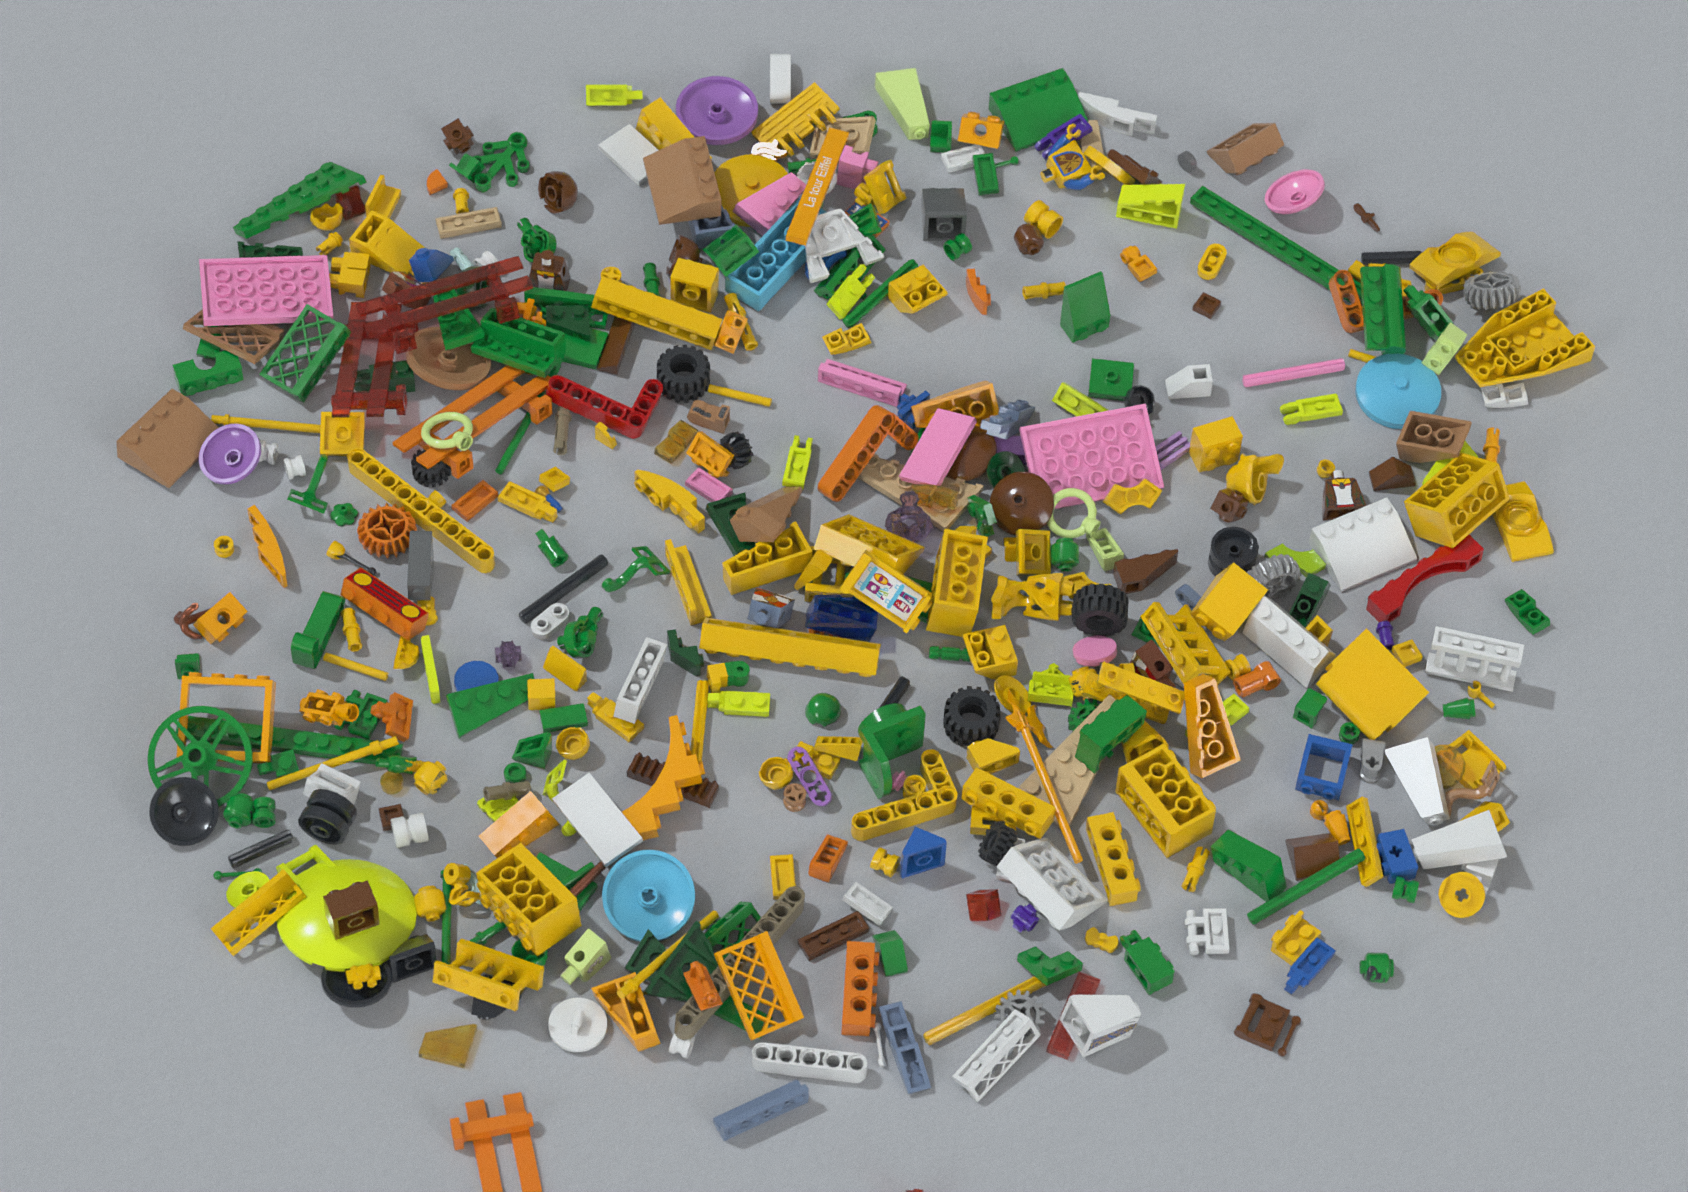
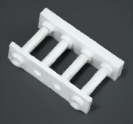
M1436 626L1431 649L1437 650L1436 654H1428L1425 673L1473 683L1475 680L1479 681L1483 686L1513 692L1517 671L1511 670L1512 666L1520 668L1524 645ZM1445 653L1456 654L1459 657L1458 659L1445 656ZM1470 657L1480 659L1481 662L1476 663L1467 661V658ZM1489 663L1503 664V667L1490 666Z

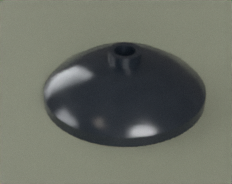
M179 777L165 782L156 790L149 806L150 822L155 832L164 841L176 846H191L203 841L212 833L218 821L219 808L215 795L207 785L194 778ZM179 809L185 810L184 817L178 815Z
M385 961L379 964L381 979L376 980L377 985L375 987H368L367 982H362L363 987L356 990L353 984H348L346 970L350 969H345V972L325 970L324 967L321 974V985L326 996L339 1005L352 1008L366 1007L377 1003L387 995L392 985V972Z

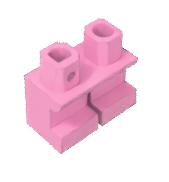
M845 145L839 159L836 185L856 189L860 183L866 184L864 176L878 166V161L868 159L869 152L859 155L853 153V147Z

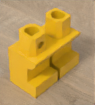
M344 252L343 258L332 257L331 271L340 272V274L329 273L330 288L339 289V295L349 292L355 293L358 298H364L371 269L370 254Z

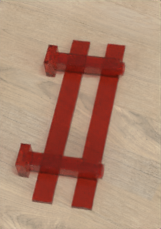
M515 256L355 305L360 317L384 311L386 318L366 323L364 327L368 337L392 331L394 349L396 354H401L417 349L414 331L412 327H406L493 300L495 301L494 305L499 324L520 318L515 296L511 298L509 296L533 289V285L528 275L502 283L501 275L524 269L519 256ZM484 280L488 286L487 288L400 313L397 307Z
M385 301L382 321H366L369 303L351 302L348 324L345 325L352 333L344 343L335 395L331 396L332 418H349L350 410H367L366 417H384L385 409H396L397 415H406L408 404L406 385H397L396 391H388L396 341L397 339H408L409 341L411 336L419 331L417 314L408 315L407 321H400L402 305L397 301ZM363 339H379L370 391L354 392Z

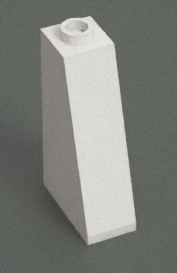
M1427 737L1385 749L1390 763L1421 818L1428 825H1440L1444 820L1450 819L1435 747L1430 739Z
M1489 810L1412 839L1414 845L1412 851L1416 862L1420 861L1423 870L1507 857Z

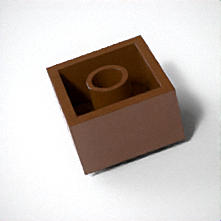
M368 880L355 882L342 890H332L323 896L326 918L335 940L380 925L378 904Z

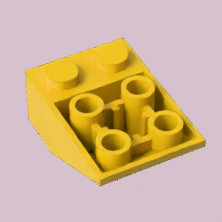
M372 210L349 238L350 252L370 254L371 264L389 273L392 271H404L409 274L412 270L409 259L418 249L425 248L390 218Z

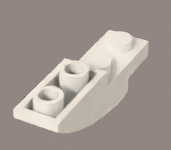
M1079 92L1078 97L1086 116L1091 120H1098L1099 125L1129 136L1133 135L1134 130L1154 134L1157 115L1118 107L1119 100Z

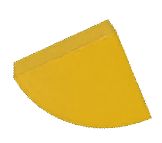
M599 421L595 426V439L613 449L617 445L614 436L611 438L606 431L608 427Z

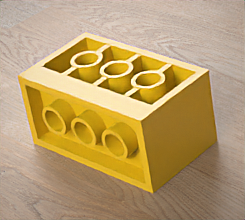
M1460 453L1457 458L1450 461L1408 497L1404 504L1416 537L1454 548L1507 502L1510 496L1498 463Z
M944 529L935 560L932 597L930 599L933 603L929 608L926 631L958 637L972 632L979 609L988 537Z
M1165 744L1156 747L1119 768L1115 792L1166 858L1212 834L1216 814L1214 803L1204 796L1200 785L1193 782L1188 770L1179 764L1175 753L1172 750H1168Z
M522 843L476 872L478 879L476 885L481 893L479 899L486 909L490 908L495 918L500 923L504 922L507 925L511 935L517 936L527 951L531 950L536 956L582 926L577 898Z

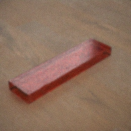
M1078 972L1065 1006L1072 995H1095L1101 979ZM1059 1018L1046 1052L1068 1060L1075 1043Z

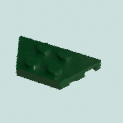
M697 920L643 993L645 995L687 1002L693 994L683 973L690 971L691 963L699 961L703 966H706L709 975L718 967L709 939L706 938L701 929V924Z

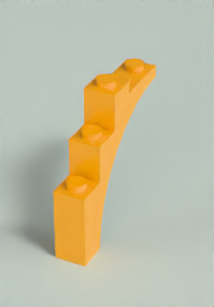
M678 715L669 717L671 733L669 752L657 781L641 799L622 811V814L640 834L643 841L659 837L657 829L661 828L659 815L681 810L679 802L683 801L681 788L703 783L701 775L705 774L703 762H698L696 754L691 755L689 742L684 743L683 736L687 734L684 722L679 723Z

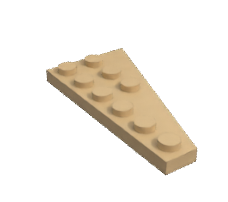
M876 454L872 456L858 476L863 482L943 532L944 529H949L967 509V505H969L967 497L972 495L979 496L984 489V485L977 483L976 486L968 484L960 478L953 480L945 477L938 490L905 482L899 477L905 465L900 464V461L894 459L891 461L881 459Z

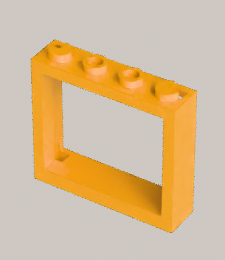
M189 672V676H182L180 710L189 707L190 684L265 688L261 752H253V763L271 762L276 682L270 680V676L257 675L256 679H247L248 675L234 674V678H225V674L212 673L211 677H202V673ZM188 715L179 718V723L186 729L188 726ZM178 728V736L186 745L187 737ZM177 745L176 757L183 755V751ZM215 750L216 753L245 762V751Z

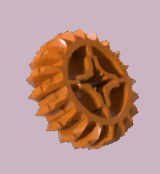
M387 502L384 507L377 504L376 509L370 507L368 513H363L357 528L358 539L364 550H369L370 555L376 553L378 558L381 555H385L387 559L391 554L397 558L398 552L405 554L406 548H409L410 531H417L415 519L410 511L406 512L404 506L398 508L396 503L390 507Z

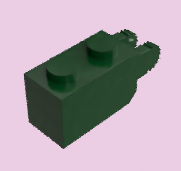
M407 360L371 364L369 369L358 370L352 374L353 380L357 381L354 384V389L357 392L372 391V395L377 397L416 392L414 373Z

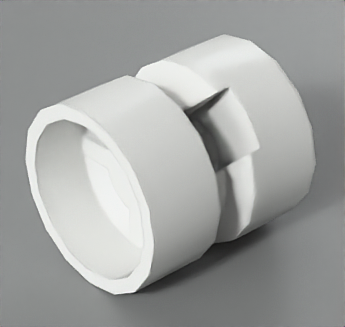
M423 812L412 814L407 820L403 816L391 819L397 848L408 846L411 841L415 843L429 841Z

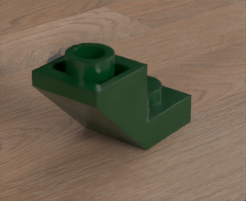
M676 629L667 630L670 661L694 676H700V667H704L703 654H698L697 645L683 647L682 638H677Z

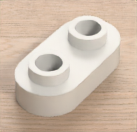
M561 603L549 606L531 622L532 635L540 640L552 636L569 621L568 607Z

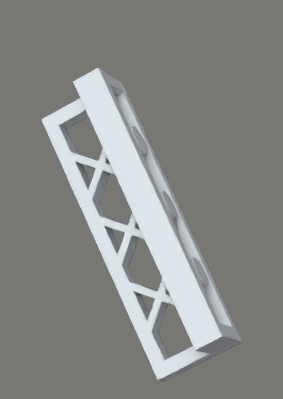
M1015 1009L952 1076L953 1079L967 1089L973 1100L979 1102L1039 1038L1040 1033L1033 1021ZM1030 1030L1031 1034L1023 1040L1024 1034ZM1014 1047L1013 1053L1007 1057L1009 1050ZM998 1064L997 1070L991 1074L994 1066ZM982 1081L981 1087L975 1091L974 1088Z

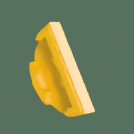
M400 636L393 669L410 668L418 661L419 647L413 644L411 639L408 641Z

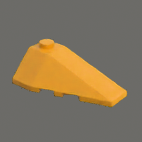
M986 380L964 386L911 406L915 425L919 428H927L938 408L975 417L977 421L975 426H981L983 419L989 418L991 415H998L999 413L993 383Z

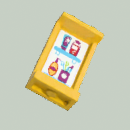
M866 549L840 587V590L847 594L849 592L900 626L906 634L909 629L914 631L920 622L918 618L922 611L926 613L933 603L930 600L932 597L931 592Z

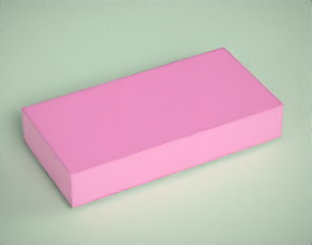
M699 467L685 481V486L710 502L730 497L733 494L732 488Z

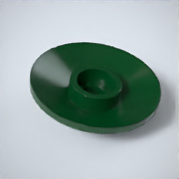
M1002 451L993 455L987 467L988 479L993 488L1007 475L1015 472H1025L1020 458L1009 451Z

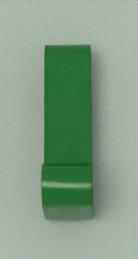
M326 591L321 593L303 633L296 632L292 639L291 655L294 664L311 669L317 668L340 619L341 611L344 609L345 597Z

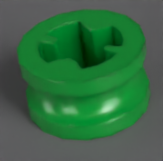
M1346 722L1340 728L1339 739L1341 742L1355 744L1359 739L1360 730L1354 723ZM1346 731H1347L1348 733L1353 732V733H1354L1353 736L1350 735V734L1346 735V734H1345Z

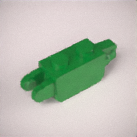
M1408 285L1403 290L1409 298L1406 307L1431 338L1437 340L1449 323L1454 325L1449 316L1429 293H1425L1423 290L1418 291L1413 285Z

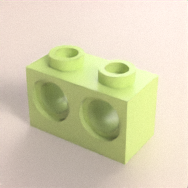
M1449 323L1426 354L1422 364L1439 375L1461 347L1468 334L1452 323Z

